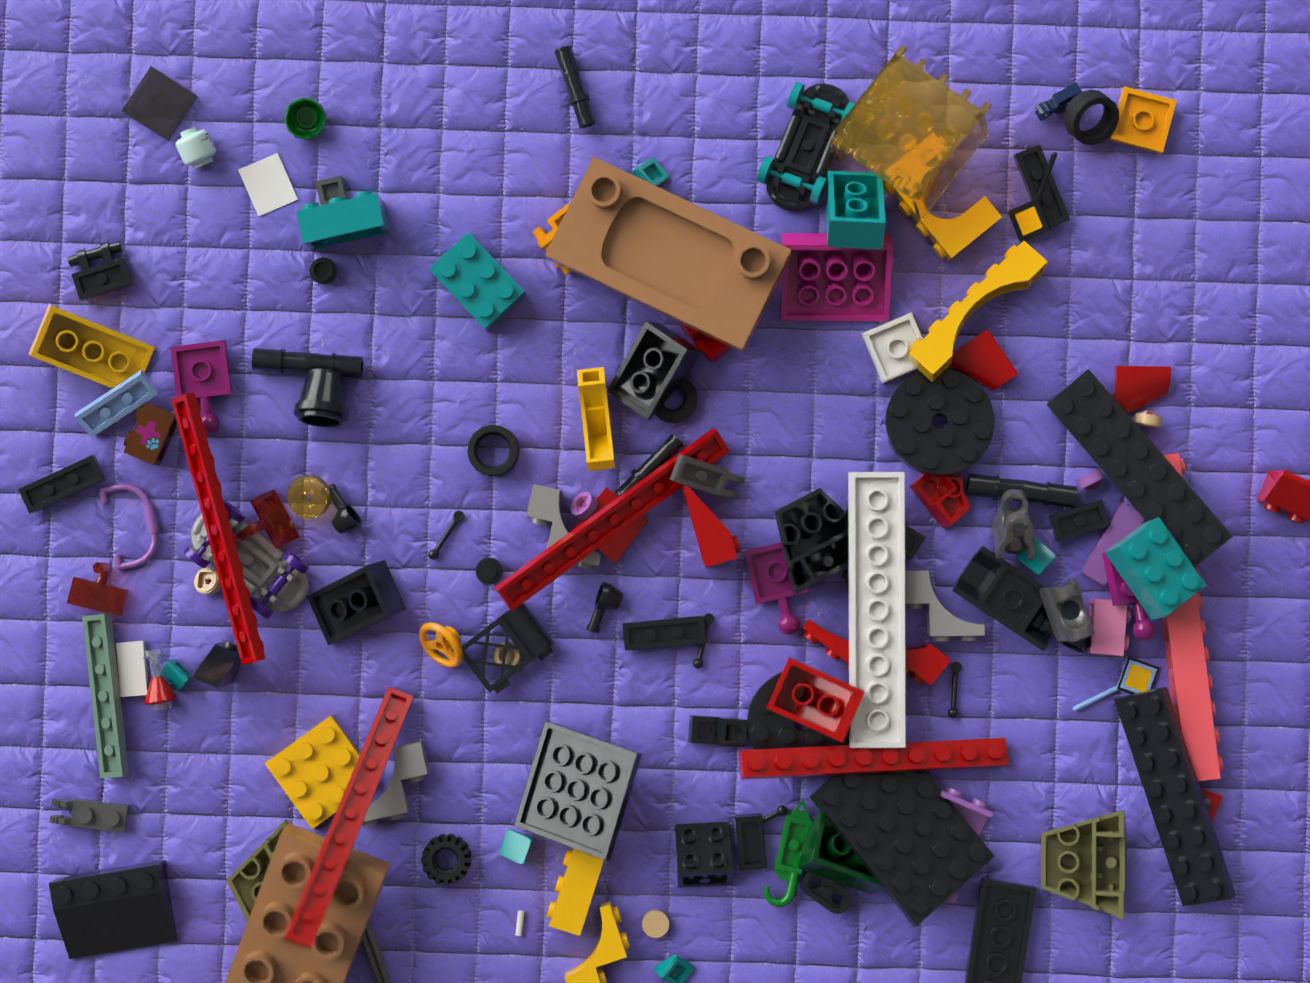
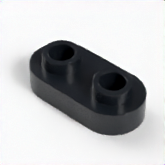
M809 872L803 875L802 887L809 897L835 914L844 913L849 909L852 902L851 895L840 883ZM813 878L820 880V884L817 887L810 885V881ZM835 894L842 896V900L838 903L832 901V897Z

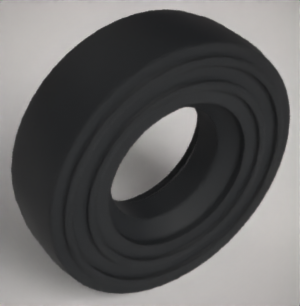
M687 378L676 388L684 396L683 404L677 409H669L663 404L655 413V416L667 423H679L693 414L698 397L694 385Z

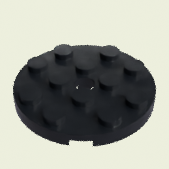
M946 369L934 382H931L921 372L908 377L894 391L885 413L888 442L894 453L908 467L930 476L960 473L973 466L986 452L994 433V412L985 391L967 375L951 369ZM943 415L947 421V426L943 429L936 428L932 423L933 417Z
M782 672L773 675V677L760 686L750 702L747 714V730L754 750L849 745V729L843 742H840L809 727L804 730H798L794 727V720L767 709V705Z

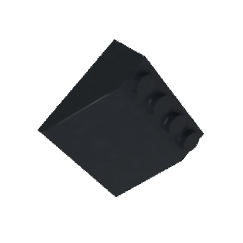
M165 860L59 877L49 883L53 911L69 959L178 940Z

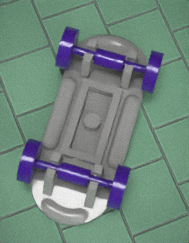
M224 500L225 507L229 513L230 527L236 539L238 557L243 565L245 583L250 591L252 609L269 619L273 614V610L281 612L296 608L303 602L308 592L309 583L305 572L309 566L292 552L287 551L284 553L245 522L246 516L240 510ZM201 514L197 517L192 527L191 539L194 547L189 545L185 549L184 554L204 569L209 563L216 568Z

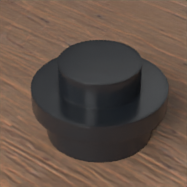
M321 257L312 262L310 276L316 283L326 285L336 278L337 267L332 260Z
M484 558L476 566V576L484 584H495L503 575V567L495 558Z

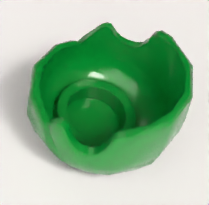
M302 97L293 101L287 107L284 121L287 130L293 136L308 140L316 137L323 131L326 123V114L323 106L317 101Z

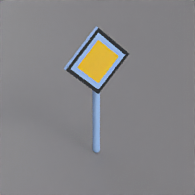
M1127 656L1118 685L1075 705L1073 711H1078L1118 690L1130 694L1152 690L1160 667Z

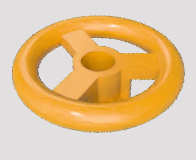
M432 622L422 625L419 630V639L426 653L435 662L444 667H458L463 661V650L460 645L461 638L458 632L450 626L443 627ZM428 631L436 632L435 640H428ZM435 650L444 653L448 657V659L442 657Z

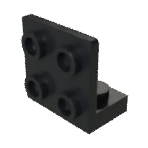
M711 822L675 825L678 888L732 885L729 823Z

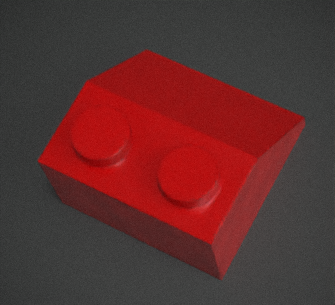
M1286 470L1269 471L1256 501L1264 504L1263 509L1269 512L1279 514V511L1288 514V519L1295 523L1303 525L1304 522H1310V480Z

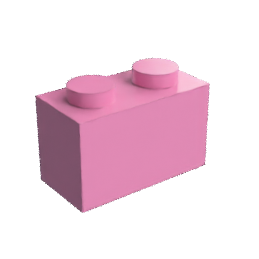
M1090 598L1089 619L1092 622L1095 634L1089 636L1086 652L1124 656V650H1128L1129 634H1125L1126 623H1130L1131 607H1127V605L1113 606L1110 599Z

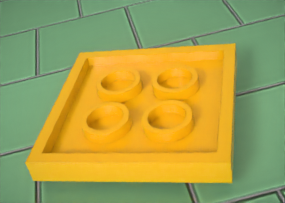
M331 715L264 764L311 829H314L336 813L360 753L333 715Z

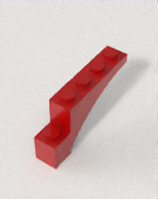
M807 619L802 625V628L806 631L803 636L815 645L820 641L827 647L826 654L837 662L842 658L849 664V640L840 638ZM928 642L921 647L905 648V675L910 670L912 673L909 676L921 686L925 682L932 686L951 659Z

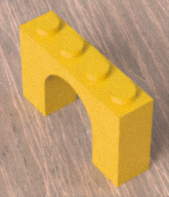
M933 133L882 174L883 189L890 196L894 194L900 202L898 207L907 217L911 215L916 221L915 228L924 238L929 237L934 244L932 246L934 252L941 259L945 257L949 261L1000 220L1002 216L986 196L965 213L952 219L935 217L925 209L920 198L921 182L928 173L951 154Z

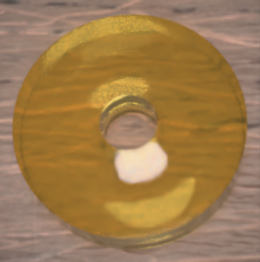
M316 475L298 477L288 488V505L292 512L300 518L312 519L319 517L330 506V489L327 483ZM307 493L311 494V501L307 499Z

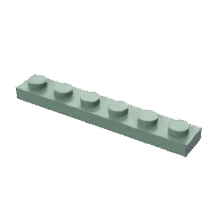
M111 613L82 616L100 778L128 776L129 768Z

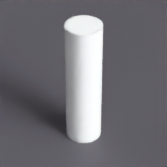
M518 910L516 936H522L525 913L523 910Z

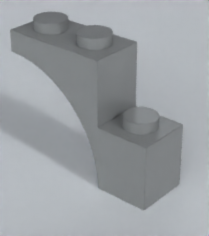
M533 484L526 516L532 517L531 523L547 526L548 521L553 522L546 548L548 549L569 533L564 525L560 511L561 490ZM592 552L577 563V567L592 570L593 565L599 566L601 555Z
M905 570L906 609H923V604H926L927 635L934 636V641H950V636H961V641H977V636H985L984 624L963 621L952 615L941 605L932 589L928 570Z
M423 740L394 747L395 766L392 779L382 796L370 804L362 827L377 824L378 819L388 817L389 821L404 818V813L411 809L404 779H408L409 783L424 780V775L430 772Z

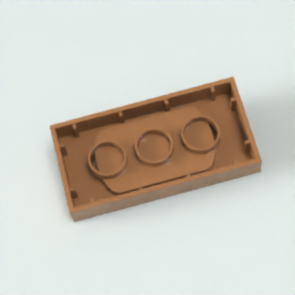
M595 157L592 158L545 253L549 261L742 353H745L793 256L791 249Z

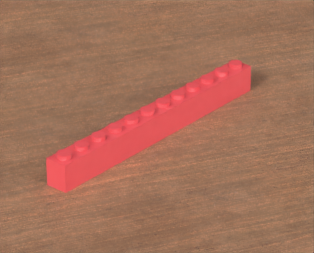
M1179 453L1164 455L1181 476L1185 474V463L1183 458H1180ZM1196 593L1169 615L1162 617L1161 622L1171 701L1197 780L1206 781L1221 779L1220 771H1223V761L1221 756L1217 754L1216 744L1220 743L1218 729L1214 728L1213 717H1216V707L1214 701L1210 699L1209 690L1213 689L1211 675L1207 674L1206 663H1209V652L1203 644L1206 627L1204 621L1200 620L1199 609H1202V597L1200 593Z

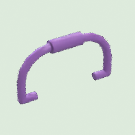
M115 484L99 489L101 504L108 503L107 493L128 490L136 493L142 499L145 506L143 509L152 541L149 551L143 557L126 563H122L121 555H115L114 560L118 571L134 568L146 563L155 554L158 546V532L160 530L154 505H151L148 496L139 487L131 484Z

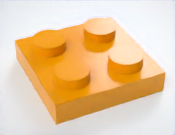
M1124 86L1118 103L1119 121L1115 131L1109 137V141L1162 154L1177 100Z

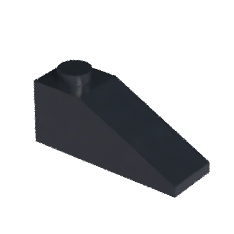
M225 640L224 644H215L194 672L192 679L215 688H221L234 683L241 666L237 644Z

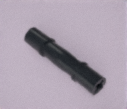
M254 348L252 353L253 370L278 371L279 373L290 371L307 374L311 369H329L340 372L344 377L362 378L364 361L363 357L336 355V353L324 355L310 352H286L285 349Z
M969 473L967 476L966 495L990 497L996 500L997 497L1002 498L1006 491L1018 489L1026 494L1028 502L1043 503L1044 506L1055 505L1074 508L1077 502V486L1054 484L1048 481L1044 484L1027 480L1000 478L999 475L988 476Z

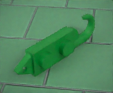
M804 800L790 814L785 816L775 860L774 871L776 875L783 881L788 882L785 895L780 899L773 898L770 894L769 886L766 885L764 887L765 899L774 907L787 906L796 896L802 870L798 869L802 846L813 824ZM800 806H804V810H799Z

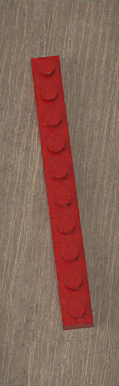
M195 392L187 393L171 400L241 663L244 665L266 659L264 644L258 632L257 618L253 613L250 602V591L245 583L243 565L238 557L236 539L230 527L229 513L221 493L222 486L217 478L214 467L215 460L210 452L207 440V430L202 422L200 404L196 399Z
M714 428L709 430L494 588L508 609L513 611L684 486L670 480L679 454L714 464L730 451L719 432Z
M391 687L387 688L286 931L285 941L310 950L312 949L414 696Z
M1006 738L906 742V747L850 748V745L739 751L741 780L1006 767L1009 765Z

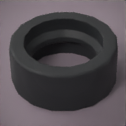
M1092 89L1083 91L1075 96L1067 105L1064 113V125L1068 133L1086 145H1095L1105 141L1115 131L1119 121V109L1116 103L1101 91ZM1102 104L1103 115L1097 125L1086 131L1080 130L1079 122L1084 112L1093 105Z
M488 425L481 427L473 433L468 442L467 454L469 461L477 471L484 475L495 477L504 475L514 468L519 459L520 448L516 437L511 431L502 426ZM489 435L503 437L510 449L507 460L496 467L484 464L479 459L477 452L481 440Z

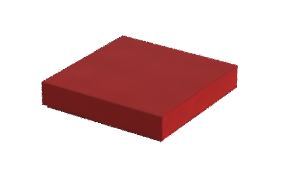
M606 487L597 498V508L591 516L618 498V496ZM641 516L600 546L598 550L616 563L649 520ZM587 519L580 520L578 524L574 527V529L583 522H585Z

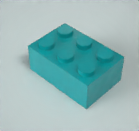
M828 171L825 192L827 247L863 248L866 250L882 249L886 225L882 173Z
M371 190L356 193V198L346 200L343 196L332 198L329 200V204L321 206L318 203L305 204L302 206L303 210L296 211L303 244L311 250L390 233L384 202L377 193L372 194Z
M469 232L429 268L432 274L486 331H489L526 296L525 291Z
M1159 517L1144 522L1105 551V554L1151 620L1166 617L1207 586Z

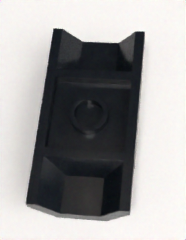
M981 546L958 577L952 591L1042 651L1046 649L1051 635L1040 631L1042 622L1045 619L1049 620L1040 595V589L1045 586L1004 559H997L995 553Z

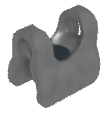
M1011 489L1002 495L1000 509L994 516L992 523V538L996 558L1003 559L1004 552L1018 554L1025 550L1027 560L1033 561L1035 555L1032 538L1033 523L1031 516L1028 514L1027 496L1022 490ZM1013 499L1021 500L1016 509L1008 507L1009 501Z
M1075 577L1068 579L1067 586L1060 588L1058 586L1044 587L1040 589V595L1057 641L1074 642L1095 634L1078 581H1076Z

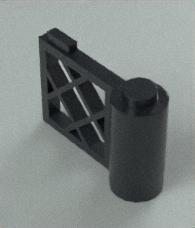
M523 603L513 611L508 610L461 647L463 659L490 693L495 690L498 694L510 685L507 679L536 657L543 660L553 652L551 646L555 643L525 603ZM497 625H500L506 633L505 645L489 642L490 631ZM486 635L485 642L478 641L480 638ZM509 638L515 646L508 645ZM472 644L485 645L483 661L472 660L465 650ZM488 646L504 648L502 664L486 661ZM507 648L519 650L525 659L517 666L505 664ZM475 663H477V664H482V670H481V671L479 670V668L476 666ZM485 665L501 667L500 678L492 685L484 676ZM505 667H506V668H513V669H511L509 672H507V673L504 675V668H505Z

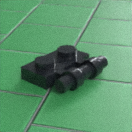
M120 241L101 243L98 248L88 251L82 249L77 251L76 255L67 257L70 267L80 265L82 270L71 274L79 300L84 301L134 285L126 259H114V253L123 251ZM103 257L105 264L91 267L92 260Z

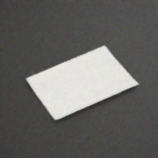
M278 153L238 169L258 216L298 200Z

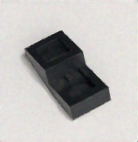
M690 715L688 742L746 747L748 720Z

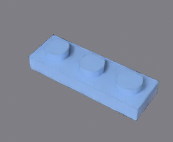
M140 370L76 412L74 418L92 438L158 395V389L146 374Z

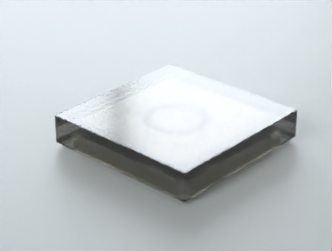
M150 66L122 109V112L169 142L198 96Z

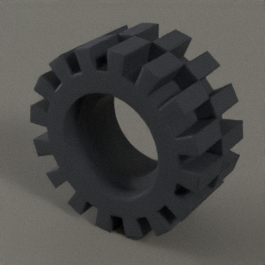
M444 833L438 837L435 836L428 842L421 858L422 869L424 873H427L428 879L435 880L434 883L436 884L444 883V885H449L450 883L455 884L464 878L471 865L472 854L471 850L468 849L469 845L467 842L464 843L462 841L463 838L460 836L455 837L451 833L449 835ZM443 849L452 850L457 856L456 865L451 869L439 867L436 862V856L439 851Z

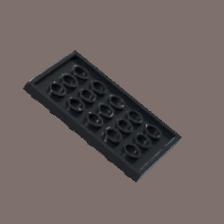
M926 771L834 775L809 796L810 799L914 927L925 920L994 857L993 853L950 800L940 796L942 790Z

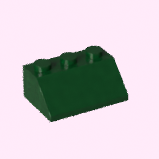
M820 811L803 842L798 869L868 894H873L883 889Z

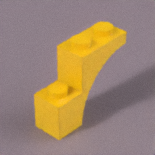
M604 367L577 370L587 470L602 471L615 468Z
M611 900L600 904L602 933L596 948L582 964L565 972L564 978L566 983H608L604 969H599L598 967L627 957V949L631 948L626 932L621 933L618 925V923L622 922L618 906H612Z

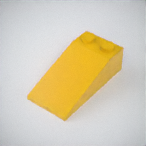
M49 304L29 355L102 385L114 388L140 370L145 373L155 347Z

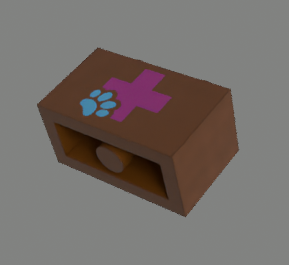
M145 402L144 406H140L135 414L134 421H136L133 432L129 431L125 437L124 446L126 448L124 453L152 465L160 466L178 423L175 413Z

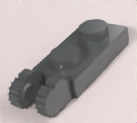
M682 454L678 455L670 480L720 497L724 495L733 499H738L739 493L733 489L724 488L727 479L742 484L745 480V477L732 473L725 468Z
M79 798L74 800L52 799V805L55 807L73 809L72 817L58 814L50 816L51 823L120 833L127 832L129 804Z

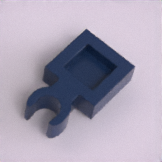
M1077 82L1053 94L1052 99L1036 105L1037 111H1035L1038 119L1042 121L1053 113L1058 115L1065 112L1070 101L1082 92Z

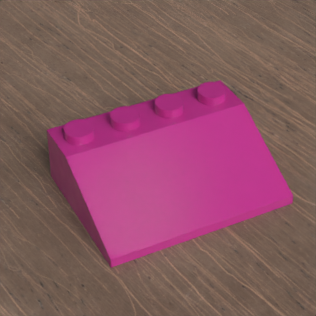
M782 233L781 245L791 249L793 256L781 278V321H889L893 243L890 233H884L882 249L871 250L827 247L826 233Z

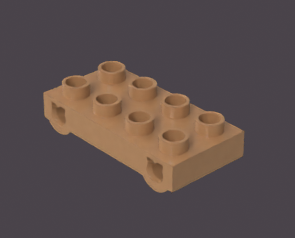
M288 823L278 839L225 983H345L384 886L391 863L352 848L312 949L310 950L285 941L284 936L325 840L323 836Z

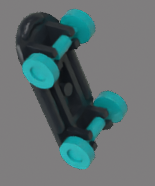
M796 82L791 90L787 107L794 111L775 157L766 156L757 175V182L766 184L770 199L783 210L799 211L808 207L811 203L819 204L824 194L828 180L825 178L842 133L844 129L849 130L858 108V104L849 101L847 95L834 85L826 83L816 84L804 91L805 84Z

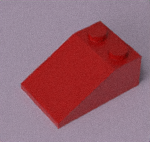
M689 486L683 487L682 490L704 566L708 567L736 559V552L741 551L737 536H731L730 531Z
M789 657L767 705V709L843 742L865 691Z

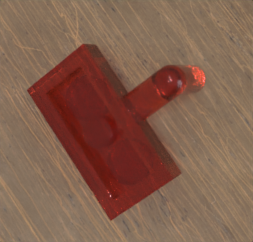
M275 489L250 501L260 520L251 523L234 535L236 542L242 543L254 534L265 530L275 549L300 537Z
M98 562L93 565V571L98 573L96 581L73 577L67 603L122 616L128 589L108 585L110 564Z

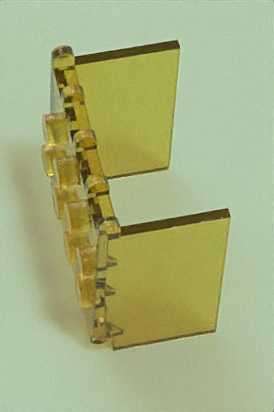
M901 45L835 129L836 134L829 143L835 159L839 163L843 161L847 154L849 155L857 148L852 158L869 170L878 163L874 173L889 184L894 185L900 178L901 180L896 188L913 199L912 202L916 215L922 220L988 136L985 115L989 112L992 105L985 102L979 109L967 101L971 95L969 89L966 88L958 95L945 86L949 79L947 74L943 73L936 80L923 71L927 61L921 58L914 65L903 57L907 52V47Z

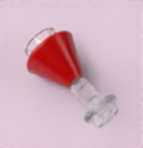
M161 649L145 651V657H143V659L149 660L151 681L144 701L146 705H150L151 711L172 708V701L177 699L176 694L162 676L160 657L165 656V653L162 654Z

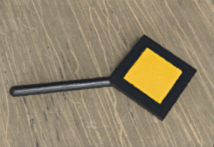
M1053 152L1035 200L1008 211L1020 243L1051 230L1040 200L1055 163L1056 152Z

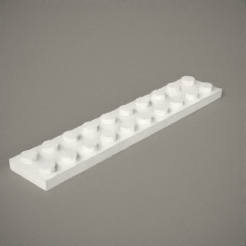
M848 472L849 684L865 691L849 727L850 748L906 747L905 472Z

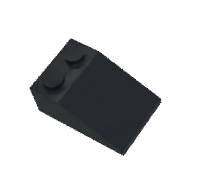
M646 321L607 392L645 419L650 420L687 377L701 351L661 323Z
M385 560L366 565L307 596L328 645L407 610Z

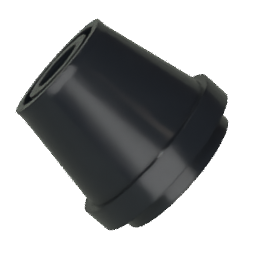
M311 369L307 372L299 401L294 405V415L299 418V421L317 427H338L348 421L349 409L346 407L344 375L342 373L329 369Z

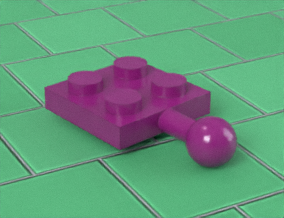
M220 340L170 347L176 397L195 392L196 399H200L201 418L207 434L212 435L216 433L219 429V420L212 413L211 397L233 394L226 341Z
M782 542L743 551L755 603L759 604L777 599L781 617L778 620L779 630L785 635L796 633L799 629V620L791 613L788 600L789 596H793ZM807 589V590H805V591H803V592H800V593H798V594H802V593L809 592V589Z
M1105 552L1102 553L1113 606L1133 605L1136 617L1133 634L1141 641L1150 640L1155 634L1154 624L1147 619L1146 611Z

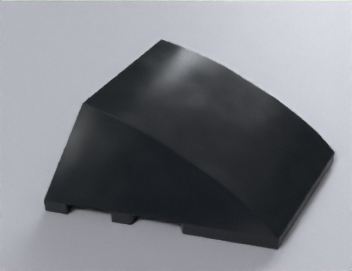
M821 488L775 511L793 595L803 592L849 567L848 518L844 515V510Z

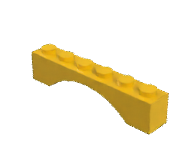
M1023 241L1018 246L1013 245L1004 255L1005 259L999 265L997 263L993 264L985 274L987 277L980 284L975 282L966 292L967 296L961 302L957 300L951 305L947 311L948 315L942 321L938 319L928 329L929 334L923 340L918 338L910 346L909 361L931 382H934L951 365L956 338L964 323L973 312L984 303L999 295L1028 289L1046 271L1048 261L1028 243Z

